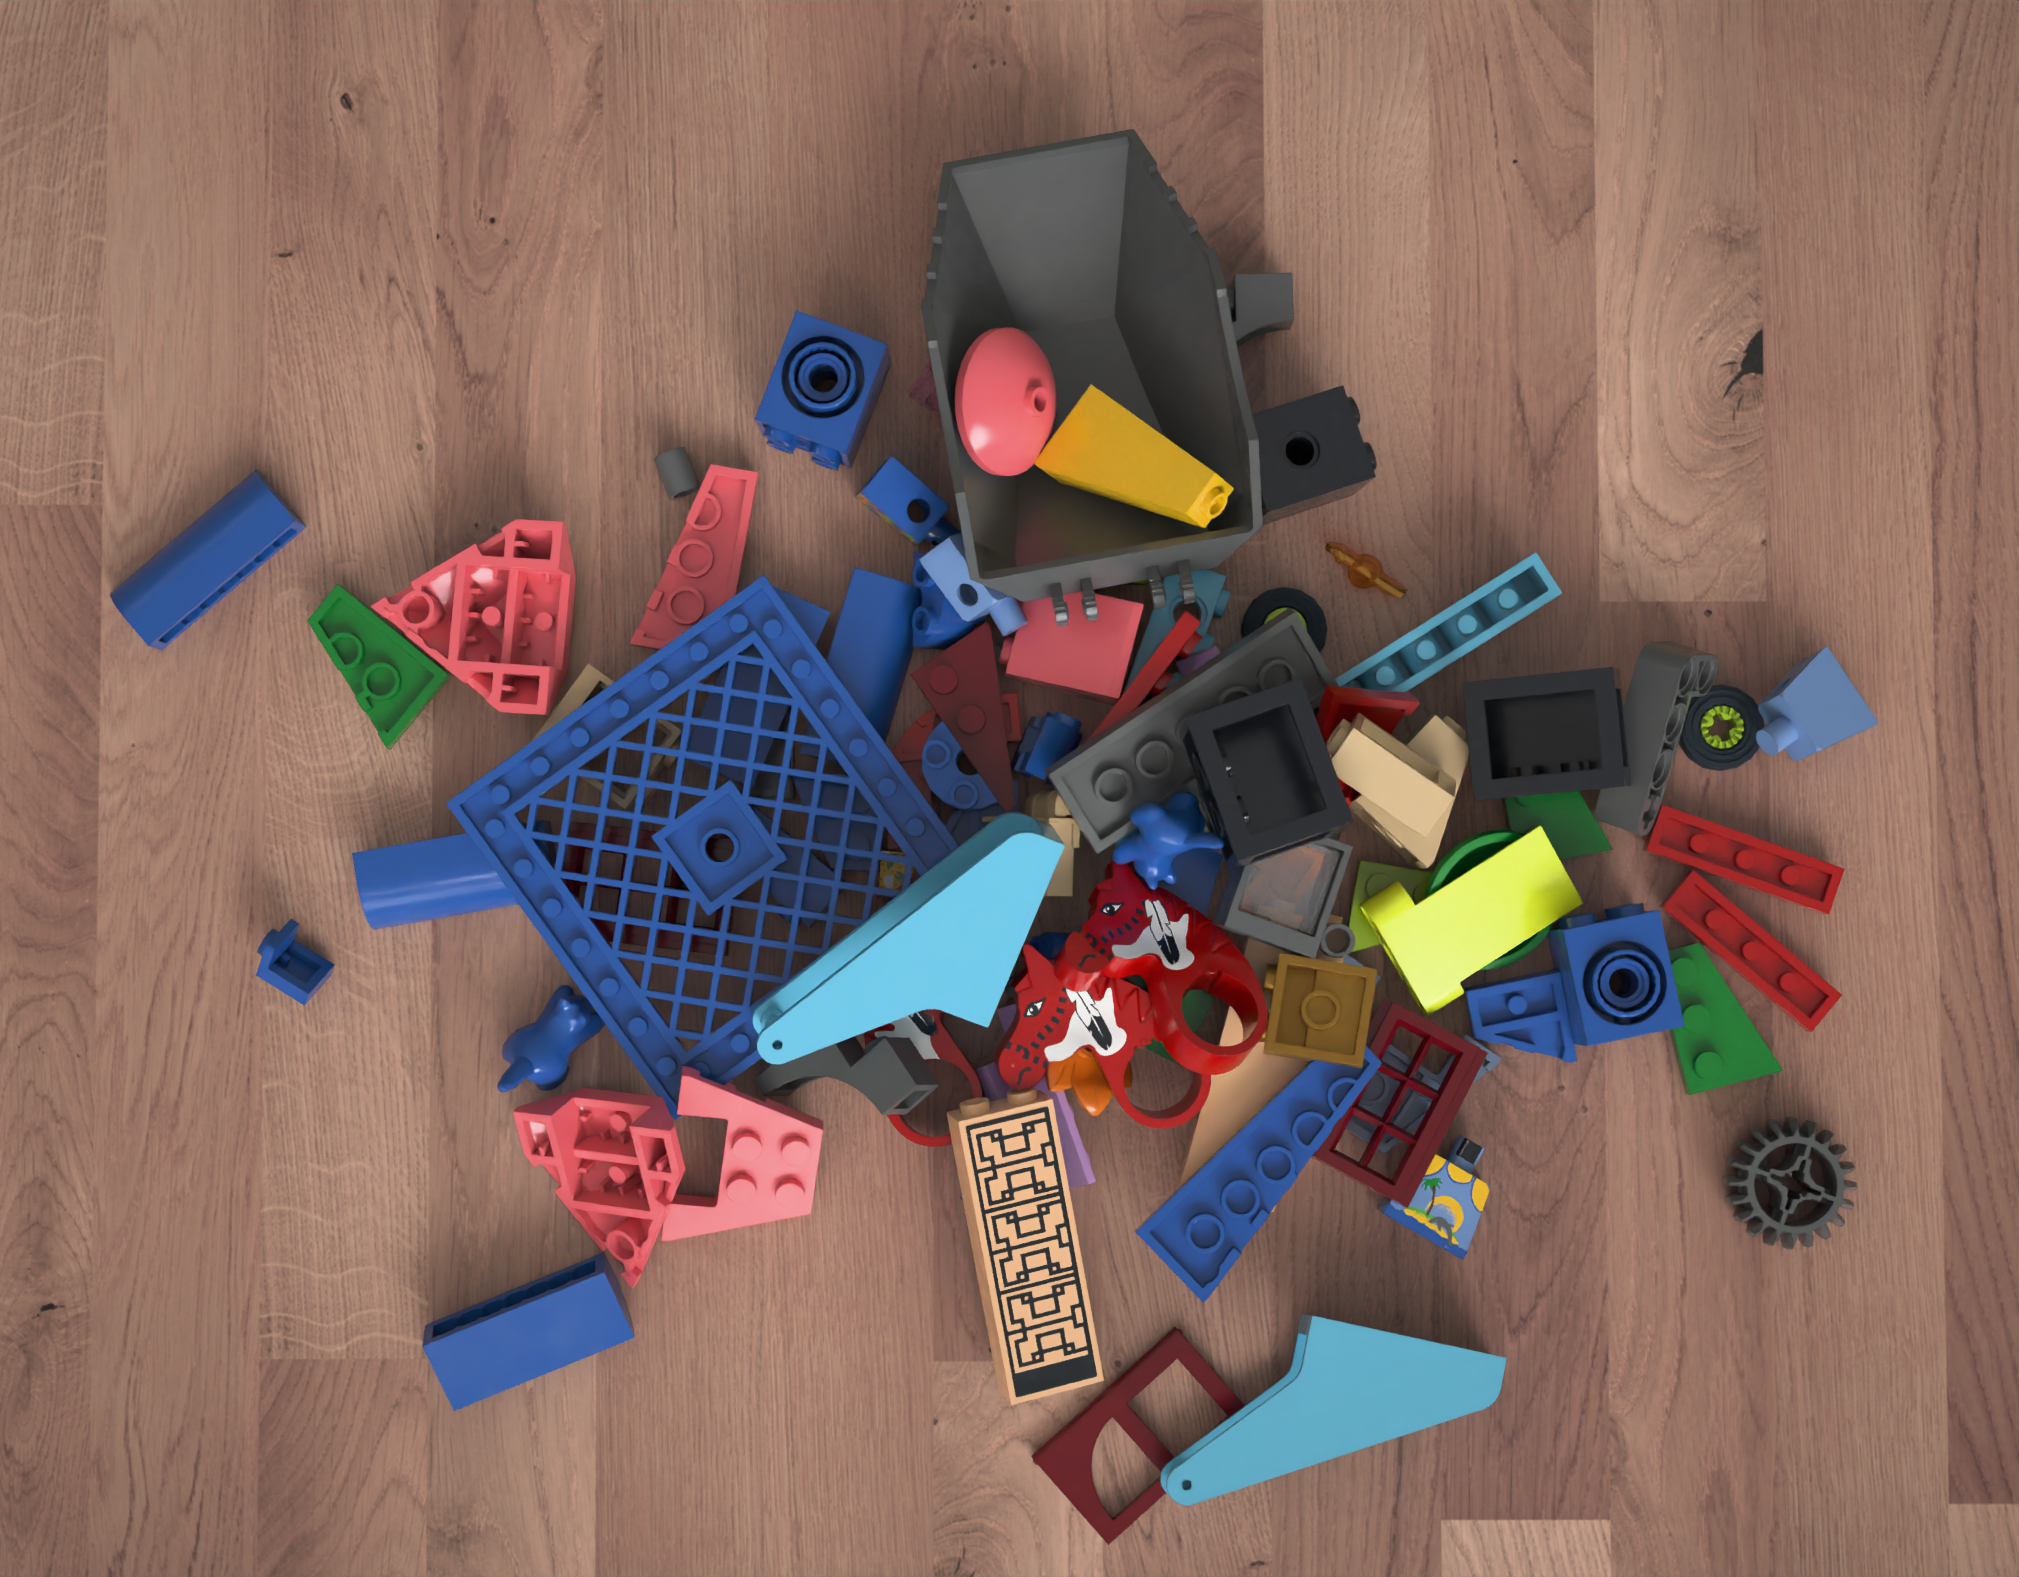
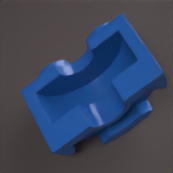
M914 551L913 585H917L922 592V604L914 611L912 616L913 647L946 650L971 633L976 623L984 624L986 615L970 622L962 620L921 564L919 559L927 553Z
M1047 711L1046 715L1041 718L1031 716L1023 733L1022 741L1019 743L1010 763L1011 770L1029 778L1037 776L1045 779L1046 774L1044 770L1078 748L1083 736L1079 732L1082 722L1057 711L1055 714ZM1048 778L1046 784L1054 787Z
M942 721L929 734L922 750V771L931 792L945 805L960 811L977 812L997 805L998 800L979 773L965 775L958 769L957 761L963 751Z

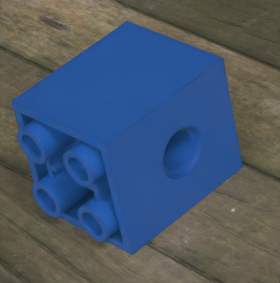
M796 310L755 417L762 436L768 439L766 444L789 454H793L795 448L801 449L812 455V462L831 470L838 471L840 464L852 468L892 363L888 344ZM824 380L837 382L836 386L829 392L823 393L815 390L817 385Z
M1643 903L1626 904L1604 909L1606 915L1604 919L1596 920L1595 913H1584L1559 918V928L1549 930L1547 938L1554 969L1557 968L1561 972L1574 1044L1592 1046L1685 1026L1659 910L1645 911ZM1617 971L1621 978V987L1614 994L1610 989L1609 979L1612 973Z

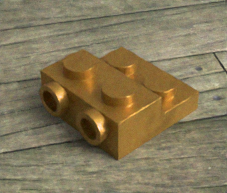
M1279 953L1277 965L1267 964L1263 993L1272 994L1270 1012L1267 1013V1026L1262 1038L1259 1040V1042H1264L1263 1054L1362 1068L1378 969Z

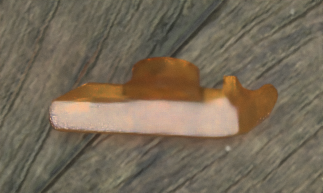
M1329 542L1326 544V550L1335 557V561L1338 564L1342 562L1348 566V578L1354 586L1362 589L1375 586L1385 594L1397 598H1402L1408 591L1407 588L1383 572L1381 562L1376 557L1370 554H1358L1341 543Z

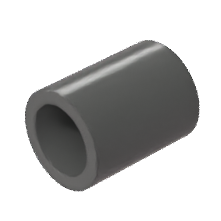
M685 447L668 450L654 458L670 500L682 498L700 489Z
M1329 923L1326 925L1319 949L1330 957H1345L1352 952L1355 946L1354 933L1344 924ZM1339 928L1346 936V944L1340 951L1332 952L1326 945V936L1331 930Z

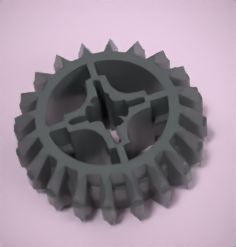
M1786 1117L1782 1129L1777 1120L1769 1119L1766 1121L1765 1126L1767 1136L1757 1127L1750 1128L1748 1131L1749 1136L1754 1142L1752 1145L1743 1140L1735 1142L1737 1150L1743 1153L1741 1160L1734 1157H1727L1726 1164L1737 1168L1736 1176H1723V1183L1736 1186L1737 1191L1726 1195L1725 1201L1730 1205L1742 1204L1733 1214V1218L1740 1223L1751 1219L1747 1225L1746 1233L1756 1237L1763 1231V1243L1774 1246L1780 1237L1783 1248L1793 1249L1798 1237L1803 1246L1812 1247L1814 1243L1813 1231L1820 1238L1827 1240L1831 1237L1830 1230L1826 1225L1828 1221L1840 1227L1845 1224L1843 1217L1836 1213L1838 1208L1842 1207L1851 1210L1854 1207V1203L1851 1200L1843 1198L1844 1190L1853 1191L1858 1187L1856 1182L1844 1180L1843 1177L1844 1174L1850 1173L1855 1169L1854 1163L1849 1161L1838 1162L1847 1151L1846 1147L1843 1144L1830 1146L1834 1134L1829 1130L1824 1129L1816 1135L1817 1124L1815 1122L1806 1120L1799 1129L1796 1118ZM1794 1143L1792 1152H1786L1784 1159L1777 1166L1766 1167L1760 1164L1763 1158L1773 1149L1785 1144ZM1810 1151L1817 1157L1823 1169L1824 1187L1816 1184L1810 1176V1165L1812 1160L1808 1159ZM1770 1175L1790 1176L1798 1181V1184L1807 1187L1808 1191L1797 1188L1795 1191L1789 1190L1781 1185L1782 1182L1772 1179ZM1755 1178L1764 1182L1769 1188L1770 1198L1768 1206L1772 1207L1769 1216L1763 1211L1756 1198ZM1806 1199L1819 1201L1817 1206L1805 1217L1796 1221L1785 1222L1788 1213L1793 1214L1801 1201Z

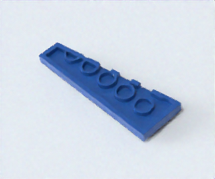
M1367 1046L1365 1048L1362 1068L1314 1060L1309 1062L1135 1230L1140 1238L1203 1303L1210 1297L1241 1255V1251L1255 1232L1261 1228L1272 1209L1284 1193L1289 1190L1315 1151H1318L1332 1132V1128L1343 1117L1382 1064Z

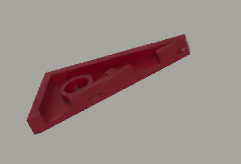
M985 622L910 675L941 721L945 723L961 746L963 753L976 772L980 774L998 800V804L1005 813H1008L1016 807L992 632L990 625Z

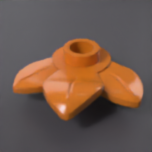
M1082 1048L1064 1060L1051 1061L1047 1064L1046 1082L1049 1092H1059L1071 1088L1080 1105L1090 1116H1097L1106 1108L1112 1093L1090 1049L1087 1051L1085 1048ZM1128 1062L1124 1074V1088L1132 1086L1133 1074L1130 1062Z

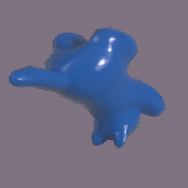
M1189 792L1174 794L1164 807L1156 802H1147L1135 808L1130 814V820L1138 827L1139 831L1130 835L1117 846L1113 852L1112 859L1117 864L1133 861L1137 873L1146 880L1149 888L1155 890L1158 886V881L1164 880L1170 884L1176 883L1177 876L1173 860L1177 855L1193 848L1220 849L1224 846V840L1215 833H1204L1205 818L1200 811L1197 796Z
M561 985L554 992L535 1023L521 1027L514 1033H511L503 1044L502 1049L503 1059L510 1063V1067L498 1082L497 1088L500 1092L504 1093L516 1088L525 1079L535 1083L543 1091L553 1090L566 1080L570 1069L568 1066L570 1054L582 1043L599 1033L605 1025L597 1012L591 1014V1004L585 996L573 995V989L569 985Z

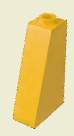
M1092 384L1034 462L1036 466L1061 484L1202 528H1206L1211 519L1217 517L1224 510L1228 496L1234 490L1229 483Z

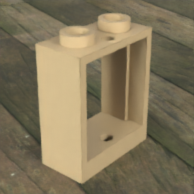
M588 663L534 739L599 694L603 689H606L614 681ZM658 719L657 728L667 734L659 747L679 750L682 730L668 720ZM654 753L652 755L648 780L654 781L664 766L671 769L677 763L678 757ZM587 764L581 768L585 770L595 771ZM580 776L602 792L604 780ZM613 784L610 799L624 809L632 811L636 803L638 785L631 784L628 790L624 792ZM647 787L644 806L652 798L657 788Z
M1359 712L1351 723L1343 718L1326 742L1328 743L1326 747L1336 775L1340 780L1424 838H1426L1455 798L1456 779Z

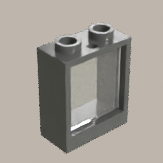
M1340 833L1230 871L1213 920V925L1297 956L1315 959L1353 846L1339 842ZM1238 908L1241 909V910L1250 912V913H1252V914L1261 916V917L1266 918V919H1268V920H1265V919H1262V918H1260V917L1251 915V914H1249V913L1240 911V910H1238ZM1279 923H1280V924H1283V925H1285V926L1294 928V929H1296V930H1298V931H1295V930H1293V929H1290V928L1284 927V926H1282V925H1279Z

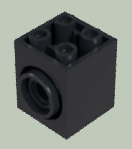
M1343 385L1252 414L1259 439L1263 525L1350 497L1376 477L1374 470L1377 467L1374 451L1368 442H1363L1358 428L1360 423L1359 409L1355 400L1352 397H1347Z

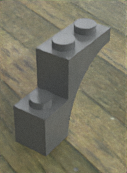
M1292 272L1235 274L1231 284L1232 289H1227V297L1231 318H1233L1232 324L1237 348L1260 335L1290 330L1294 321Z
M854 1036L783 1064L766 1062L767 1069L754 1080L763 1096H789L800 1087L817 1079L825 1077L837 1079L859 1090L876 1106L882 1115H904L909 1113L941 1085L910 1038L881 1036L873 1040L864 1049Z

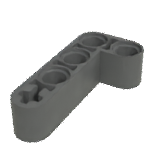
M1671 641L1649 642L1642 648L1635 664L1623 707L1631 786L1600 789L1595 809L1598 821L1641 836H1645L1650 832L1659 813L1691 697H1702L1711 689L1718 670L1717 656Z

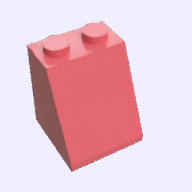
M1082 592L1065 594L1063 597L1069 611L1068 625L1057 627L1051 597L1026 602L1016 599L1028 623L1016 631L1015 638L1005 636L999 658V664L1007 666L1005 677L1114 706L1120 697L1144 604L1094 594L1098 620L1087 621V617L1083 614Z

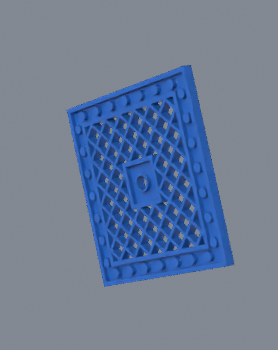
M765 575L446 803L657 1096L663 1097L674 1120L682 1116L677 1114L682 1066L699 1070L700 1076L725 1085L762 1058L757 1048V1037L759 1034L753 1025V1012L762 1001L809 965L807 964L791 976L794 951L821 956L830 949L834 922L859 926L870 917L873 894L896 897L910 886L913 866L919 875L923 876L959 847L958 843ZM754 644L764 659L739 654ZM737 662L763 666L759 693L733 689ZM728 663L725 687L700 684V682ZM771 669L792 698L767 694ZM689 691L685 716L660 712ZM698 691L723 694L719 721L693 717ZM732 696L757 700L753 727L727 723ZM765 702L792 706L787 733L761 729ZM799 708L821 738L795 734ZM658 719L684 723L679 750L654 746ZM649 720L645 744L621 741L622 738ZM692 724L718 728L714 755L688 752ZM726 730L752 734L748 761L722 757ZM760 735L786 740L782 767L756 763ZM794 741L820 745L816 772L790 768ZM619 747L644 751L640 778L614 774ZM609 748L605 773L581 769ZM828 748L850 778L823 774ZM653 753L678 757L674 784L648 780ZM687 758L712 762L708 789L682 785ZM720 764L746 768L742 793L732 779L717 789ZM754 769L780 773L776 801L750 796ZM788 775L815 779L810 806L784 802ZM579 776L604 780L600 807L575 803ZM569 777L566 801L542 797ZM822 780L849 785L844 812L818 808ZM613 781L638 785L634 812L609 808ZM647 787L672 791L668 818L643 814ZM856 787L878 817L852 813ZM681 793L706 796L677 818ZM750 804L775 808L771 833ZM530 805L527 825L525 826L517 814ZM539 805L564 808L560 835L535 831ZM783 809L809 813L805 840L779 836ZM573 810L598 814L594 840L569 837ZM817 815L843 819L839 846L813 841ZM607 816L633 820L629 846L603 842ZM851 820L877 824L873 851L846 847ZM641 821L666 825L651 836L661 851L637 848ZM884 826L906 856L880 852ZM716 833L726 834L733 841L734 852L727 861H715L707 853V842ZM535 839L559 843L555 866ZM778 843L804 847L799 874L773 870L788 859ZM568 844L593 848L589 874L564 871ZM811 849L838 853L834 879L807 875ZM602 850L627 854L623 880L598 876ZM845 854L872 858L868 885L841 881ZM636 855L661 859L657 886L632 882ZM879 860L906 864L902 891L875 886ZM669 863L690 891L666 887ZM764 876L760 902L734 898ZM772 877L798 881L794 908L767 904ZM564 879L587 882L584 906ZM806 883L832 887L828 913L801 909ZM596 884L621 888L617 914L592 910ZM840 888L866 892L862 919L835 915ZM630 889L656 893L652 920L626 915ZM664 895L690 899L686 925L660 921ZM698 902L708 916L724 905L720 931L694 927ZM732 906L758 910L754 936L728 932ZM766 911L792 915L788 942L762 938ZM800 917L826 921L822 947L796 943ZM592 918L616 922L612 945ZM625 924L650 927L646 953L621 949ZM659 929L684 933L680 959L655 955ZM693 935L718 938L715 964L689 960ZM727 940L753 944L749 970L722 966ZM760 946L787 950L783 976L757 972ZM621 958L645 962L641 985ZM653 963L679 967L675 993L649 989ZM687 969L713 973L709 998L683 994ZM721 974L747 978L743 1004L717 1000ZM755 980L780 983V985L751 1005ZM650 998L673 1001L670 1024L667 1023ZM681 1003L707 1007L703 1032L678 1028ZM715 1008L741 1012L712 1033ZM678 1037L699 1040L700 1042L687 1050Z

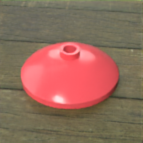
M994 328L981 334L967 350L961 362L956 380L955 415L961 440L972 460L981 469L990 474L1014 476L1031 468L1039 454L1050 441L1056 421L1057 390L1050 363L1036 341L1024 331L1016 328Z

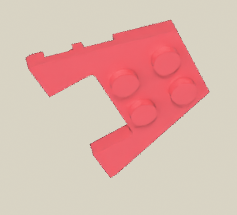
M682 1066L677 1114L726 1119L727 1124L717 1195L715 1197L675 1194L662 1224L661 1241H672L811 1214L823 1135V1120L768 1098L765 1101H761L737 1091L736 1085L727 1082V1086L700 1076L699 1070Z

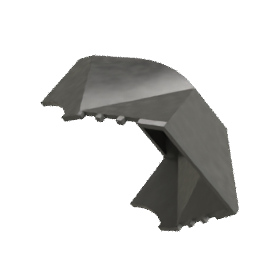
M1134 129L943 163L937 200L938 215L936 228H933L932 232L933 247L930 264H927V285L925 298L921 302V310L970 580L1022 602L1051 597L1057 627L1068 625L1069 611L1063 595L1082 592L1083 614L1087 617V621L1098 620L1093 589L1148 580L1153 608L1160 609L1165 608L1166 601L1165 587L1161 583L1160 577L1178 574L1179 592L1184 604L1195 602L1196 598L1191 572L1219 566L1263 527L1259 439L1239 359L1227 297V287L1214 247H1208L1198 232L1197 222L1193 216L1188 217L1177 200V192L1172 185L1168 187L1158 172L1156 161ZM1016 328L1024 331L1036 341L1044 352L1055 378L1057 415L1051 438L1092 384L1229 483L1234 490L1228 496L1224 510L1217 517L1211 519L1206 528H1202L1061 484L1035 464L1027 471L1014 476H998L984 471L967 453L958 431L955 415L956 380L961 362L967 350L981 334L990 329Z

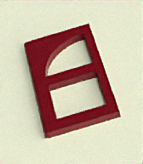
M1176 1327L1031 1456L1034 1464L1038 1465L1108 1545L1164 1496L1166 1492L1161 1486L1159 1476L1114 1518L1110 1516L1097 1494L1092 1477L1093 1450L1105 1424L1113 1417L1161 1472L1164 1465L1173 1459L1174 1456L1128 1403L1176 1359L1182 1363L1227 1414L1216 1426L1245 1406L1183 1336V1331Z

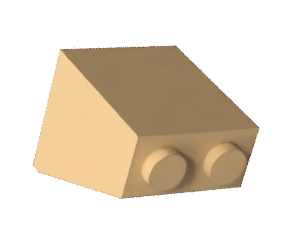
M1435 714L1424 720L1403 743L1456 779V797L1469 758L1468 744L1464 741L1467 733L1450 717L1445 716L1441 720ZM1360 793L1351 802L1349 809L1413 869L1419 870L1428 868L1435 861L1455 798L1426 838Z

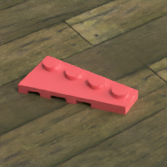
M710 464L687 515L685 526L676 545L674 544L666 568L657 588H654L646 606L647 610L638 629L636 628L630 645L660 650L738 594L759 480L758 472Z

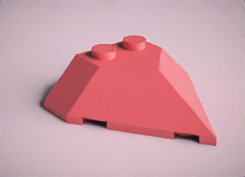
M515 519L502 527V531L479 545L473 544L411 581V585L390 598L384 597L370 606L382 617L387 618L401 629L409 639L458 679L477 691L486 699L485 701L499 712L549 716L568 673L576 587V573L566 523Z
M582 1088L518 1106L513 1110V1115L524 1155L534 1167H537L539 1164L544 1166L560 1186L554 1191L601 1251L603 1252L608 1248L610 1253L625 1267L621 1276L633 1289L639 1282L685 1171L676 1128L663 1097Z

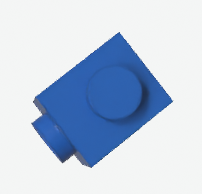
M290 919L280 931L272 929L261 942L257 953L262 955L256 976L305 1006L330 978L335 965L294 940L300 924Z

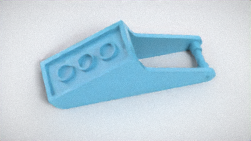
M1008 812L999 815L767 997L755 1008L752 1017L754 1028L759 1034L757 1037V1048L760 1056L768 1063L783 1064L926 1009L941 1010L988 1028L1065 847V844L1052 825L1019 812Z
M1301 1314L1292 1362L1286 1375L1167 1462L1160 1474L1161 1486L1176 1503L1185 1506L1193 1505L1486 1409L1499 1396L1507 1358Z

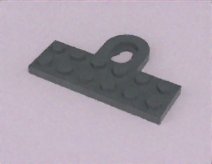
M1288 608L1046 768L1044 772L1097 854L1137 828L1130 820V814L1139 805L1147 802H1156L1164 807L1174 794L1189 792L1197 796L1200 811L1205 818L1204 833H1215L1179 735L1185 718L1299 678L1302 679L1312 709L1315 710L1320 706L1326 686H1339L1296 611ZM1213 849L1217 853L1223 855L1221 849Z

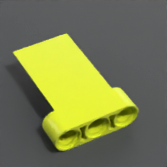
M1539 825L1416 905L1398 881H1395L1362 902L1360 908L1410 995L1425 1016L1428 1017L1464 994L1460 984L1462 980L1583 904V901L1543 828Z

